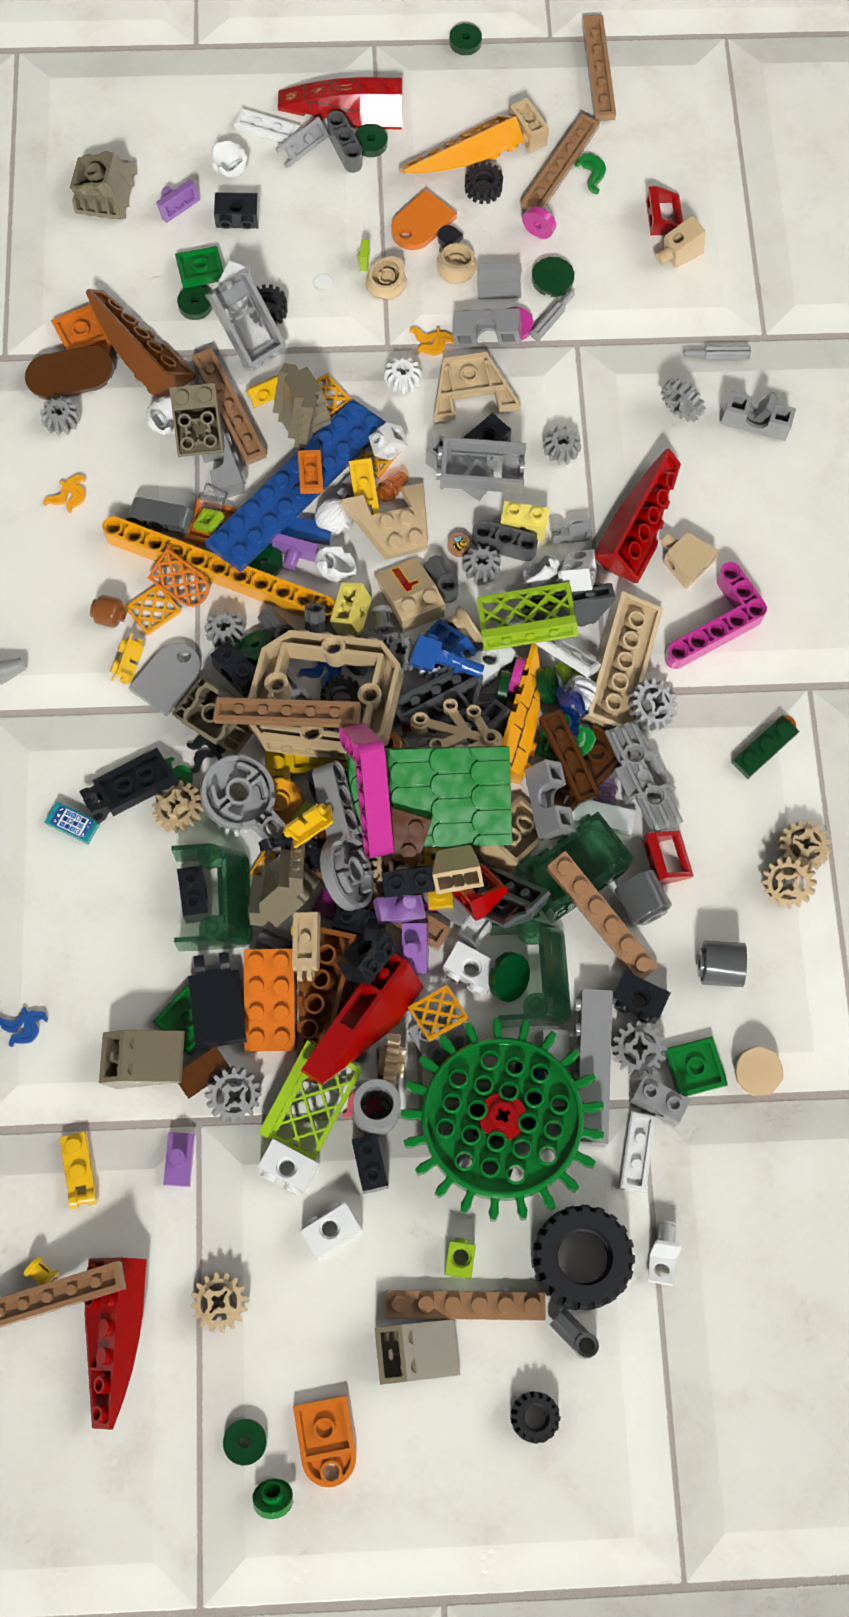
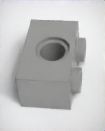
M644 1075L629 1102L652 1115H657L656 1117L675 1127L680 1123L691 1099Z

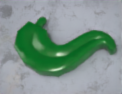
M592 153L582 154L578 158L577 163H575V167L581 165L584 169L592 172L587 187L591 193L599 194V189L596 186L605 176V162L599 156Z
M577 724L580 732L577 733L576 742L584 757L592 750L596 738L592 729L587 726L583 728L581 724ZM548 741L544 746V752H548V749L551 748Z

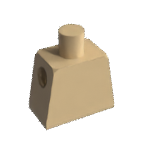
M694 215L665 235L664 249L655 254L660 265L670 261L674 267H679L704 254L706 230Z
M668 533L660 543L668 550L663 561L664 565L685 589L715 562L719 553L716 548L691 533H686L679 540Z
M472 846L448 847V849L436 852L432 874L437 894L484 887L480 863Z

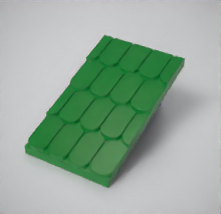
M509 746L384 748L390 805L432 818L423 847L512 845ZM346 752L348 786L360 833L357 835L362 839L355 761Z

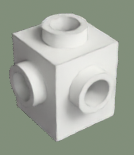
M389 422L378 427L369 436L374 456L387 460L394 459L402 450L408 447L403 428Z

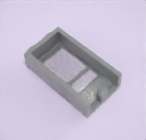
M249 272L240 273L205 294L244 368H252L253 370L259 368L264 364L263 360L268 357H277L282 353L281 349L287 346Z
M444 437L443 446H438L437 460H442V466H437L436 480H440V489H468L509 492L522 495L526 443Z

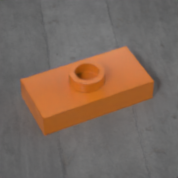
M321 450L298 451L300 494L323 493Z

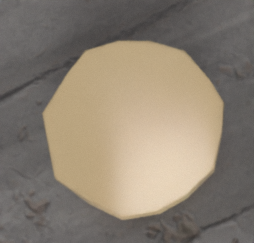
M461 243L449 244L439 253L437 259L439 275L450 284L468 281L475 274L478 266L473 251Z
M388 256L373 263L368 271L365 286L375 298L393 300L404 291L407 280L404 274L405 266L403 260L396 256Z
M459 605L456 608L455 614L444 622L466 635L473 645L483 643L481 632L467 612Z
M756 1046L743 1051L736 1062L734 1070L736 1081L751 1096L771 1095L783 1080V1067L780 1059L775 1052L766 1048Z

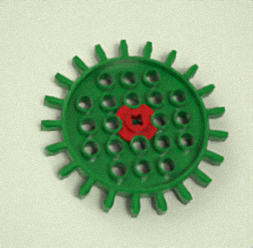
M494 1017L492 1025L494 1038L478 1040L475 1028L469 1022L465 1024V1035L470 1044L459 1050L455 1049L446 1036L440 1037L441 1047L449 1055L440 1066L435 1064L430 1058L423 1055L420 1057V1065L433 1074L428 1086L407 1081L406 1090L423 1096L424 1100L422 1110H401V1119L422 1121L423 1134L403 1140L405 1149L415 1148L420 1145L427 1146L431 1158L420 1163L415 1168L417 1176L426 1174L437 1166L446 1177L437 1186L435 1197L440 1199L453 1184L467 1192L461 1202L460 1213L466 1215L471 1208L473 1198L477 1196L490 1200L489 1219L490 1222H496L499 1215V1201L515 1200L517 1214L521 1221H525L528 1209L524 1198L538 1193L542 1198L544 1206L549 1211H552L556 1206L554 1198L547 1189L549 1186L560 1180L571 1192L576 1193L578 1191L579 1185L566 1173L572 1161H576L586 1168L593 1169L596 1161L590 1156L579 1152L578 1148L581 1138L593 1141L603 1140V1131L584 1127V1114L603 1111L604 1104L598 1101L582 1103L578 1090L590 1086L596 1078L594 1074H588L573 1080L566 1068L576 1061L579 1052L575 1049L569 1052L561 1061L549 1053V1049L555 1042L556 1033L554 1031H551L545 1037L543 1044L539 1047L526 1041L530 1030L529 1021L524 1020L519 1028L518 1039L502 1037L500 1017ZM486 1056H493L496 1058L497 1064L493 1067H487L482 1060ZM512 1062H517L521 1065L522 1071L516 1074L511 1073L508 1070V1065ZM543 1069L546 1071L547 1077L544 1080H538L533 1076V1071ZM455 1074H462L466 1081L462 1085H455L451 1078ZM481 1080H486L490 1083L491 1088L486 1092H482L477 1089L476 1084ZM505 1087H512L516 1091V1095L513 1098H506L502 1095L501 1091ZM531 1093H536L541 1097V1102L537 1105H532L527 1101V1096ZM454 1098L460 1105L455 1110H449L445 1107L446 1100ZM555 1100H562L567 1108L559 1112L553 1108L552 1103ZM474 1105H480L484 1108L485 1112L482 1116L475 1117L470 1113V1108ZM501 1113L502 1116L507 1115V1121L505 1123L503 1120L498 1121V1114ZM524 1118H530L535 1122V1127L532 1130H525L520 1122ZM443 1123H448L452 1126L453 1131L449 1135H442L439 1133L438 1127ZM557 1125L561 1131L560 1135L556 1137L548 1135L546 1131L547 1126ZM467 1130H474L478 1134V1139L474 1142H468L464 1139L463 1134ZM494 1136L500 1137L504 1142V1145L499 1149H494L489 1144V1140ZM519 1143H524L528 1146L529 1153L524 1156L518 1155L514 1147ZM543 1150H550L554 1153L555 1159L552 1162H544L540 1157V1153ZM467 1155L471 1158L472 1164L467 1168H462L457 1164L458 1157ZM486 1162H493L498 1170L496 1173L489 1175L483 1171L482 1166ZM514 1168L519 1169L523 1173V1178L520 1181H512L508 1176V1172Z

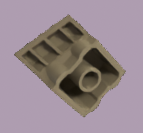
M109 151L96 155L85 154L82 157H78L70 184V189L74 193L72 200L74 212L99 218L126 219L124 208L129 207L130 192L132 187L135 186L133 175L137 174L135 161L121 160L115 152Z
M284 363L277 379L272 412L279 413L278 422H282L288 431V438L295 439L294 447L306 449L313 433L331 424L326 399L322 388L308 367L299 370L294 364Z
M201 675L173 711L172 715L182 721V724L215 745H219L227 751L238 755L252 736V730L248 724L215 723L213 715L217 697H239L210 678Z
M291 840V850L281 849L280 855L267 866L262 865L261 876L252 875L250 904L248 906L250 925L264 926L270 921L277 928L304 905L313 890L318 886L320 879L311 871L306 863L305 843L294 848L293 840Z

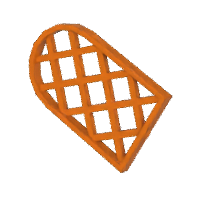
M166 548L147 577L178 602L186 606L194 607L202 604L209 594L207 578L169 548ZM167 554L168 561L162 562V560ZM170 554L173 555V556H174L175 558H177L178 560L171 561V556H170ZM180 563L181 571L174 572L172 564ZM169 564L170 573L163 574L161 565ZM183 564H185V565H186L187 567H189L191 570H186V571H185ZM158 568L159 575H153L156 569ZM193 572L194 581L187 582L185 574ZM182 574L184 583L176 584L174 575ZM197 574H198L203 580H197ZM171 576L173 584L165 585L164 577ZM159 577H160V579H161V584H160L158 581H156L154 578H159ZM198 583H205L206 591L200 592ZM195 584L196 592L189 593L188 585ZM177 586H184L186 594L178 595ZM173 587L174 593H172L167 588ZM197 595L198 603H191L190 596ZM186 597V598H187V602L183 601V600L180 599V598Z

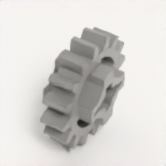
M672 378L661 388L660 394L664 396L662 400L667 402L666 407L671 408L670 411L675 416L678 414L680 419L684 417L687 422L690 420L695 422L705 413L706 407L703 405L705 401L699 398L701 394L696 393V389L691 385L688 386L686 381L682 383L679 378L676 381Z
M652 678L649 681L643 680L632 688L634 692L628 695L632 701L627 703V706L633 707V711L629 714L636 715L637 718L635 720L637 723L642 722L643 729L650 727L651 731L660 730L673 722L672 717L677 715L673 708L677 707L678 703L672 700L676 695H670V686L664 688L662 680L656 683L655 678Z
M637 1021L636 1027L627 1023V1031L621 1028L618 1031L621 1038L614 1037L613 1042L618 1044V1046L612 1047V1052L618 1053L614 1057V1062L621 1061L622 1064L619 1069L623 1070L627 1067L629 1069V1076L634 1071H637L639 1078L642 1077L643 1071H646L650 1076L652 1075V1067L659 1070L661 1066L658 1061L664 1062L666 1059L661 1054V1052L667 1051V1046H661V1043L665 1041V1037L657 1036L658 1028L653 1031L650 1030L651 1023H647L645 1027L641 1026L640 1021ZM634 1034V1039L630 1043L623 1044L628 1036ZM644 1034L648 1035L654 1043H650L644 1037ZM638 1040H640L641 1048L646 1049L643 1050L640 1059L638 1051L633 1050L636 1048ZM656 1054L655 1058L645 1065V1059ZM625 1056H630L635 1061V1064L630 1063Z
M231 1066L230 1072L221 1068L222 1075L213 1074L214 1083L207 1082L206 1084L211 1089V1091L204 1093L206 1098L211 1099L206 1105L208 1108L214 1107L211 1113L214 1117L220 1114L222 1122L227 1117L230 1118L231 1123H235L236 1117H240L242 1121H245L244 1114L253 1115L252 1106L259 1107L260 1105L255 1100V1097L262 1096L260 1091L255 1090L260 1084L258 1081L251 1082L255 1076L252 1073L245 1076L246 1069L241 1067L239 1072H237L235 1066ZM231 1078H238L235 1082L226 1081ZM249 1087V1098L246 1101L245 1092L248 1090ZM218 1088H220L221 1096L218 1098L217 1102L216 1094ZM232 1090L236 1092L237 1097H230L228 1093ZM231 1107H239L237 1110L229 1111Z

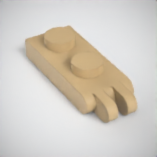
M293 913L292 969L297 971L298 981H304L305 971H307V981H314L315 971H319L320 913Z

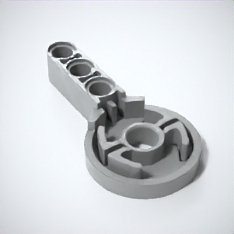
M235 755L225 757L209 768L201 782L200 800L204 811L212 821L231 830L252 829L262 839L284 836L283 829H285L286 824L273 809L276 799L274 783L271 775L262 764L250 757ZM239 783L246 788L247 796L244 800L237 801L231 797L229 789L232 784ZM267 823H272L276 826V834L273 835L267 832ZM283 847L274 848L272 851L279 856ZM307 856L306 861L309 864V868L312 872H315L316 868L310 864L309 857Z
M334 761L317 767L312 772L319 804H325V806L329 804L332 806L334 821L325 829L327 839L321 850L320 867L323 881L332 899L344 910L353 911L363 908L370 903L374 889L373 871L364 849L360 847L363 844V840L357 835L360 833L344 767L339 761Z

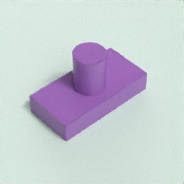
M189 179L176 189L170 186L164 187L161 192L163 198L158 200L156 204L162 220L168 223L197 203L200 198L195 183Z
M277 534L272 540V547H276L280 553L286 554L282 564L284 568L295 570L299 558L315 562V555L319 550L318 544L282 534Z
M422 895L378 897L373 900L378 925L422 922L426 919Z
M428 922L402 923V958L409 962L415 973L429 972Z
M168 1132L164 1186H191L195 1134Z

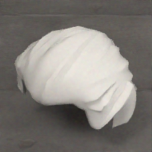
M233 141L215 142L212 147L211 162L216 173L222 174L228 179L241 176L247 166V155L244 149Z
M163 396L154 400L147 407L146 423L152 431L164 436L175 434L171 398Z
M337 498L326 499L316 507L315 522L319 528L335 534H339L343 529L345 531L350 529L354 520L341 505L342 500Z
M342 546L321 547L316 552L315 564L317 570L324 578L334 582L347 581V579L356 575L355 560L351 553H344Z
M546 555L539 563H530L529 571L524 570L522 575L524 583L530 588L555 584L559 579L560 562L557 558Z

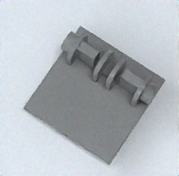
M445 1005L441 1008L440 1012L449 1013L451 1006ZM431 1014L425 1020L434 1022L436 1015ZM439 1015L437 1023L446 1025L448 1017ZM451 1018L450 1024H452L453 1022H455V1021H457V1020H459V1019ZM417 1023L408 1028V1034L417 1045L421 1054L430 1058L438 1066L449 1057L441 1047L440 1037L446 1036L456 1050L470 1044L462 1023L430 1042L420 1027L417 1026ZM424 1024L423 1027L426 1032L431 1034L433 1026ZM436 1027L435 1033L443 1028Z

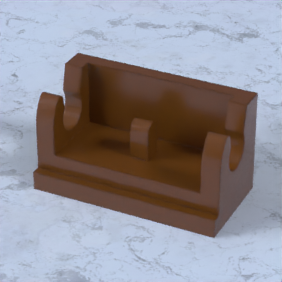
M213 1047L182 1069V1082L178 1084L189 1099L207 1087V1082L213 1083L215 1081L212 1076L213 1074L220 1076L222 1075L221 1068L228 1072L230 1071V1066L218 1048Z

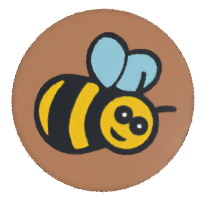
M463 533L451 535L448 539V551L455 557H463L468 554L471 545L469 537Z

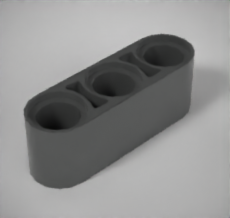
M332 111L327 116L329 139L344 168L348 172H358L363 165L362 147L345 115L340 111Z
M135 497L126 520L154 531L186 536L195 514L193 510L183 505Z
M480 520L473 527L472 542L475 547L478 544L481 546V549L489 546V552L496 550L497 554L521 561H531L536 555L538 539L530 532L487 520ZM479 533H485L487 536H480ZM501 539H507L509 542H502ZM528 545V546H530L531 548H530V549H525V548H523L522 546Z

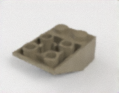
M209 383L169 388L178 457L223 453L216 384Z
M162 1030L103 1032L99 1083L115 1089L181 1083L185 1032Z
M454 1319L375 1328L380 1385L460 1375Z

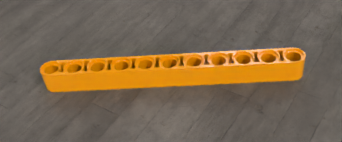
M108 517L102 524L106 540L113 546L156 562L160 559L166 548H169L175 553H182L180 557L199 570L209 582L304 618L306 605L320 603V605L331 610L326 613L325 625L331 624L330 619L335 601L327 595L249 566L242 572H239L215 553L119 517ZM118 529L117 532L111 533L112 530ZM134 537H139L138 540H135V541H132V540H131V539H133ZM155 545H161L159 548H152ZM167 554L162 560V562L168 561ZM170 554V556H171V561L178 560L177 558H175L173 555ZM196 561H203L201 564H194ZM180 563L172 564L174 569L181 571ZM183 564L185 571L191 570L189 567ZM217 569H224L222 572H215ZM238 577H245L244 580H236ZM262 584L267 585L265 588L262 589L257 588L259 585ZM280 593H288L287 596H279ZM301 601H309L306 605L300 604Z

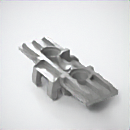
M636 720L605 731V735L620 767L614 770L612 777L614 782L620 780L625 790V795L622 797L625 805L636 799L651 833L659 832L682 823L683 819L670 794L676 790L674 784H671L661 764L659 752L649 750ZM630 750L638 751L640 759L637 761L630 760L627 752ZM646 763H651L661 786L655 784ZM652 796L656 799L660 798V801L658 803H652L648 800L647 797Z

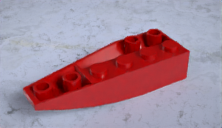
M394 953L369 985L361 983L302 1067V1073L323 1086L400 1023L408 1012V1006L415 1002L424 989L408 961Z
M116 1257L90 1258L88 1260L87 1270L116 1261L122 1262L126 1284L125 1290L84 1302L91 1423L93 1429L113 1430L127 1392L140 1338L147 1259Z

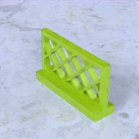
M570 582L477 597L481 635L485 651L578 636ZM566 590L567 595L561 601L553 597L556 592ZM540 595L544 598L537 605L530 601L532 596ZM510 599L520 601L515 608L506 604ZM548 601L557 605L551 612L542 608ZM493 602L497 605L492 612L483 608V604ZM525 604L533 608L528 616L519 612ZM502 608L510 612L504 620L496 616ZM561 608L570 612V616L558 617L556 614ZM538 612L547 616L544 620H533V617ZM514 616L523 620L521 624L511 625L509 622ZM491 620L500 624L497 628L486 629V625Z
M309 1039L306 1041L258 1133L266 1138L274 1139L315 1161L363 1068L351 1062L347 1067L356 1071L351 1081L341 1084L339 1076L336 1074L337 1085L323 1089V1086L318 1083L319 1091L306 1094L303 1083L309 1077L302 1073L301 1069L318 1045V1043ZM348 1085L345 1093H343L342 1086ZM338 1088L341 1100L339 1104L329 1107L324 1092ZM301 1089L302 1096L296 1097ZM321 1093L325 1108L311 1112L307 1097ZM304 1099L307 1114L294 1117L291 1110L293 1102ZM336 1108L335 1112L331 1116L330 1110ZM326 1111L329 1119L327 1127L316 1130L312 1115ZM287 1113H289L290 1119L284 1120ZM309 1116L313 1131L299 1135L295 1120ZM289 1122L292 1123L295 1137L285 1139L277 1135L281 1125ZM324 1131L319 1140L318 1133ZM314 1134L317 1146L314 1152L310 1153L303 1149L300 1138ZM297 1140L298 1146L290 1141Z

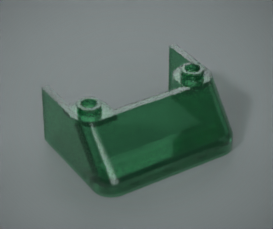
M212 843L171 846L176 862L198 861L204 868H217L219 915L207 916L200 922L199 936L175 937L174 943L178 951L232 949L248 946L253 938V928L250 925L248 910L250 904L249 897L251 895L250 862L248 856L242 851Z
M533 919L507 928L491 922L490 936L517 934L520 941L525 944H539L543 993H533L525 998L523 1014L498 1015V1021H501L502 1028L520 1027L524 1020L529 1021V1026L564 1024L570 1017L571 1006L563 931L557 926Z

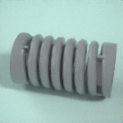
M381 1079L369 1080L357 1089L353 1099L352 1114L353 1121L361 1133L367 1136L377 1134L380 1137L388 1134L395 1127L401 1107L400 1095L397 1089L391 1083ZM370 1098H381L389 1105L391 1113L383 1119L374 1120L368 1118L363 1113L361 1107Z

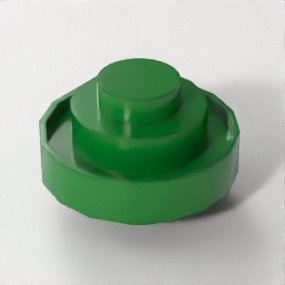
M277 1478L261 1482L255 1488L252 1495L254 1510L259 1516L266 1519H278L286 1515L294 1503L293 1491L289 1483Z

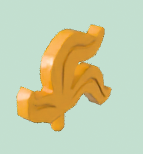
M417 327L410 328V333L415 334L416 339L422 343L418 348V354L424 352L428 355L437 356L444 352L445 342H451L452 345L455 344L453 335L441 332L439 327L436 328V332L430 334L423 333ZM434 340V343L432 345L427 344Z
M77 474L68 478L66 482L60 480L59 483L63 485L61 493L56 496L46 497L43 500L44 505L65 504L68 492H70L73 497L66 503V508L69 513H72L73 508L85 501V490L79 486L81 481L86 482L85 477Z

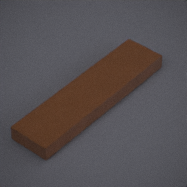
M561 708L538 718L539 723L557 762L562 764L565 780L576 804L579 805L599 797L600 792Z

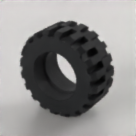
M584 1204L580 1206L573 1205L556 1212L539 1229L532 1245L531 1264L535 1271L534 1277L537 1283H540L543 1288L542 1291L554 1299L555 1303L566 1306L568 1309L592 1310L613 1302L627 1288V1283L632 1278L634 1272L632 1271V1266L635 1264V1255L632 1253L634 1245L632 1239L629 1240L626 1234L628 1230L624 1225L621 1226L617 1222V1217L613 1214H607L604 1212L605 1209L600 1207L593 1208L590 1205ZM576 1232H587L596 1236L606 1249V1268L603 1274L591 1283L572 1281L562 1272L559 1266L558 1251L560 1245L567 1236Z

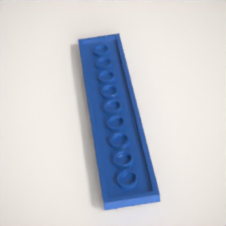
M354 399L346 404L330 420L331 424L323 427L310 439L306 449L301 448L299 450H321L323 491L349 466V461H354L371 444L369 436L378 427L386 423V421ZM298 452L205 541V545L209 550L239 572H242L272 542L277 534H280L320 495L300 494Z

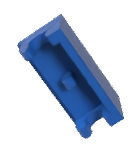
M440 618L426 631V633L439 637L438 641L442 642L441 648L445 651L459 655L460 651L464 652L467 650L472 656L478 652L466 635Z

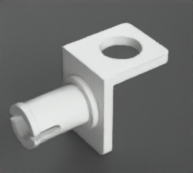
M665 1220L659 1222L658 1240H655L649 1253L648 1281L651 1283L673 1286L675 1283L676 1258L681 1251L682 1244L674 1243L675 1223ZM658 1264L667 1266L669 1275L664 1278L659 1277L655 1273V1266Z

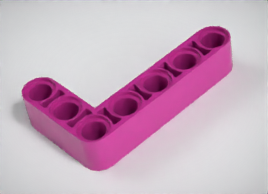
M734 562L725 563L717 577L718 587L734 609L673 641L665 655V663L668 667L672 669L682 668L761 624L767 612V605L738 564ZM726 574H727V575H730V576H732L733 578H732V579H731V578H727L725 575H726ZM738 592L743 593L746 597L740 596ZM750 611H755L758 615H754ZM731 621H736L739 626L733 625ZM711 632H718L720 636H715ZM692 642L699 643L701 647L694 646ZM677 652L682 657H675L672 653Z
M365 723L340 727L339 737L341 745L355 761L365 855L370 859L392 854L394 851L383 742Z

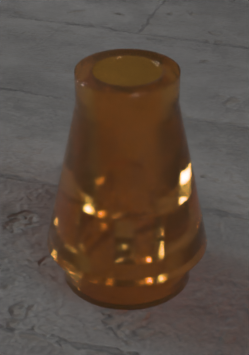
M400 471L396 475L380 482L376 488L377 496L386 503L394 501L404 485L408 483L407 475Z

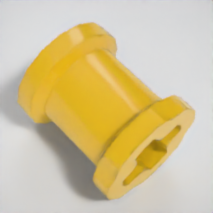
M40 1256L36 1257L23 1273V1275L31 1277L39 1285L57 1280L60 1274L57 1270L53 1271L43 1263V1258Z

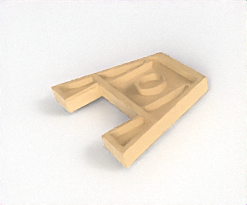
M487 352L443 358L434 423L455 420L456 415L452 400L495 394L499 413L521 410V404Z
M423 483L404 486L401 489L407 508L371 515L363 495L345 498L341 501L343 508L385 560L422 552L428 548Z

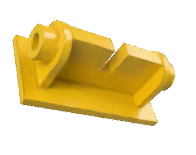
M279 373L266 379L267 381L265 382L262 381L253 386L249 385V388L245 390L248 398H251L254 408L274 400Z
M130 633L126 639L122 638L117 651L121 653L118 660L115 659L110 669V672L113 673L112 682L117 677L120 678V682L128 685L130 681H133L138 665L131 663L130 659L139 662L144 650V642L141 639L131 640L133 633Z
M323 803L315 804L302 814L306 821L297 817L285 825L283 833L287 838H293L294 848L309 841L313 836L334 823L332 806L330 804L328 806H325Z

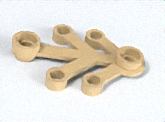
M454 699L444 701L443 711L450 716L455 725L429 719V716L423 712H417L411 717L410 727L414 733L424 734L430 729L451 735L442 740L440 738L432 739L429 747L433 745L463 747L465 745L458 743L465 740L475 741L468 746L502 745V735L497 730L488 728L481 717V708L477 705H470L467 708L466 717L474 722L479 732L469 729L460 715L458 703ZM452 705L454 708L449 709L447 706ZM475 711L478 714L472 715L470 712Z

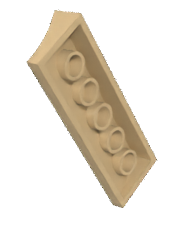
M624 591L615 596L616 600L610 607L596 661L600 662L601 666L590 678L595 682V687H597V691L594 694L595 698L588 711L584 712L578 721L593 725L596 723L608 729L629 723L634 719V715L629 714L633 711V707L627 706V703L632 701L628 695L634 692L632 688L645 678L663 611L662 607Z

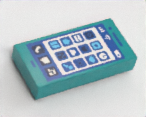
M57 801L45 820L46 825L88 845L100 826V823L97 824L93 818Z

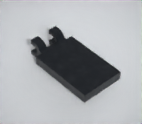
M155 748L92 780L94 785L80 790L79 793L86 807L91 811L95 822L99 824L107 818L110 812L114 817L179 782L158 748Z
M229 952L219 953L220 969L205 970L204 955L193 956L196 975L188 976L195 1048L201 1049L246 1043L239 971H231Z

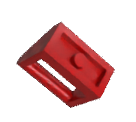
M649 186L646 196V207L650 236L666 235L683 223L680 195L658 186ZM660 203H672L675 223L661 217Z
M680 831L653 832L645 835L643 845L650 869L654 870L661 885L694 877ZM673 839L682 872L667 873L659 842Z
M480 864L482 877L493 887L492 889L481 894H477L473 889L453 892L454 898L475 921L484 918L508 891L507 887L484 864Z

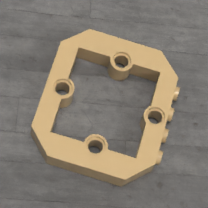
M300 629L298 631L289 630L261 648L248 698L290 700L293 690L286 677L290 658L327 662L331 667L354 665L375 668L372 683L362 685L357 692V697L363 712H365L362 723H365L381 739L384 747L388 745L404 674L400 663L382 640L374 637H368L367 639L357 638L353 635L339 636L329 632L313 633ZM375 697L374 700L367 701L369 698ZM248 724L266 751L347 761L346 751L341 745L339 732L324 731L323 727ZM318 734L316 738L309 739L312 735Z

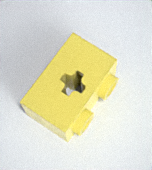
M504 501L500 524L530 532L538 540L544 541L550 508Z
M341 582L330 619L332 627L339 636L353 635L359 638L363 631L372 600L363 583Z

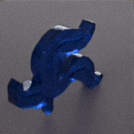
M559 686L556 694L558 703L561 706L560 708L562 712L564 711L570 716L572 734L574 736L579 735L580 715H587L589 711L585 709L583 697L579 692L572 690L566 694L564 691L565 686Z

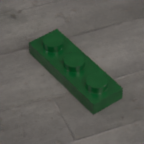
M782 715L733 759L732 764L747 779H750L795 738L800 731Z

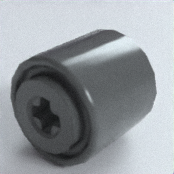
M654 870L639 873L624 881L614 890L634 926L647 925L661 918L672 906Z
M705 940L698 954V977H700L701 984L744 987L747 972L746 944Z

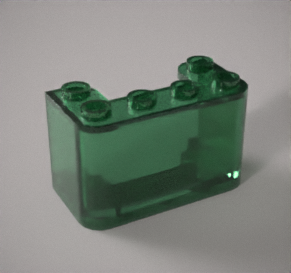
M599 812L592 816L590 813L583 816L578 821L580 825L576 828V832L571 836L567 834L561 837L556 842L557 845L552 849L545 848L538 855L534 856L528 854L519 861L520 865L517 868L516 876L545 888L551 893L547 903L541 908L551 923L556 922L576 908L570 897L566 895L545 869V866L563 851L568 853L598 892L622 876L631 866L634 859L633 855Z

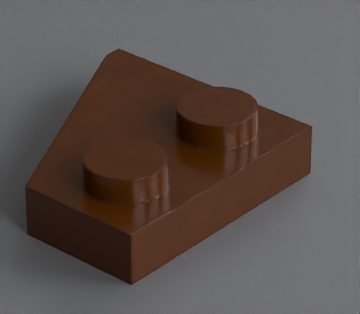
M390 805L394 849L392 853L393 860L417 867L432 818Z

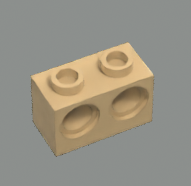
M526 98L510 105L509 115L517 117L524 138L522 144L528 153L547 146L549 127L530 100Z

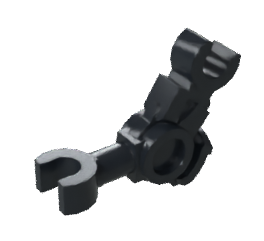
M284 835L263 839L258 842L260 851H267L281 846L291 848V840L293 838H287ZM310 839L305 842L306 857L308 856L310 864L317 868L320 866V863L316 861L315 856L316 854L321 855L322 848H316L317 843Z

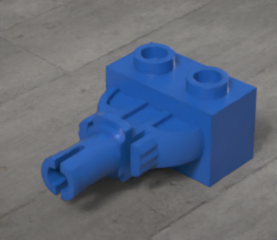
M426 632L423 636H418L408 663L409 666L431 673L436 663L454 669V674L463 672L481 678L485 667L484 664L465 658L464 653L461 651L459 655H455L441 649L442 642L438 641V636Z

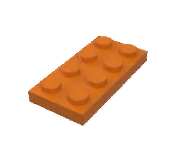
M292 949L244 950V1021L247 1042L244 1043L245 1052L296 1051V971L292 969Z

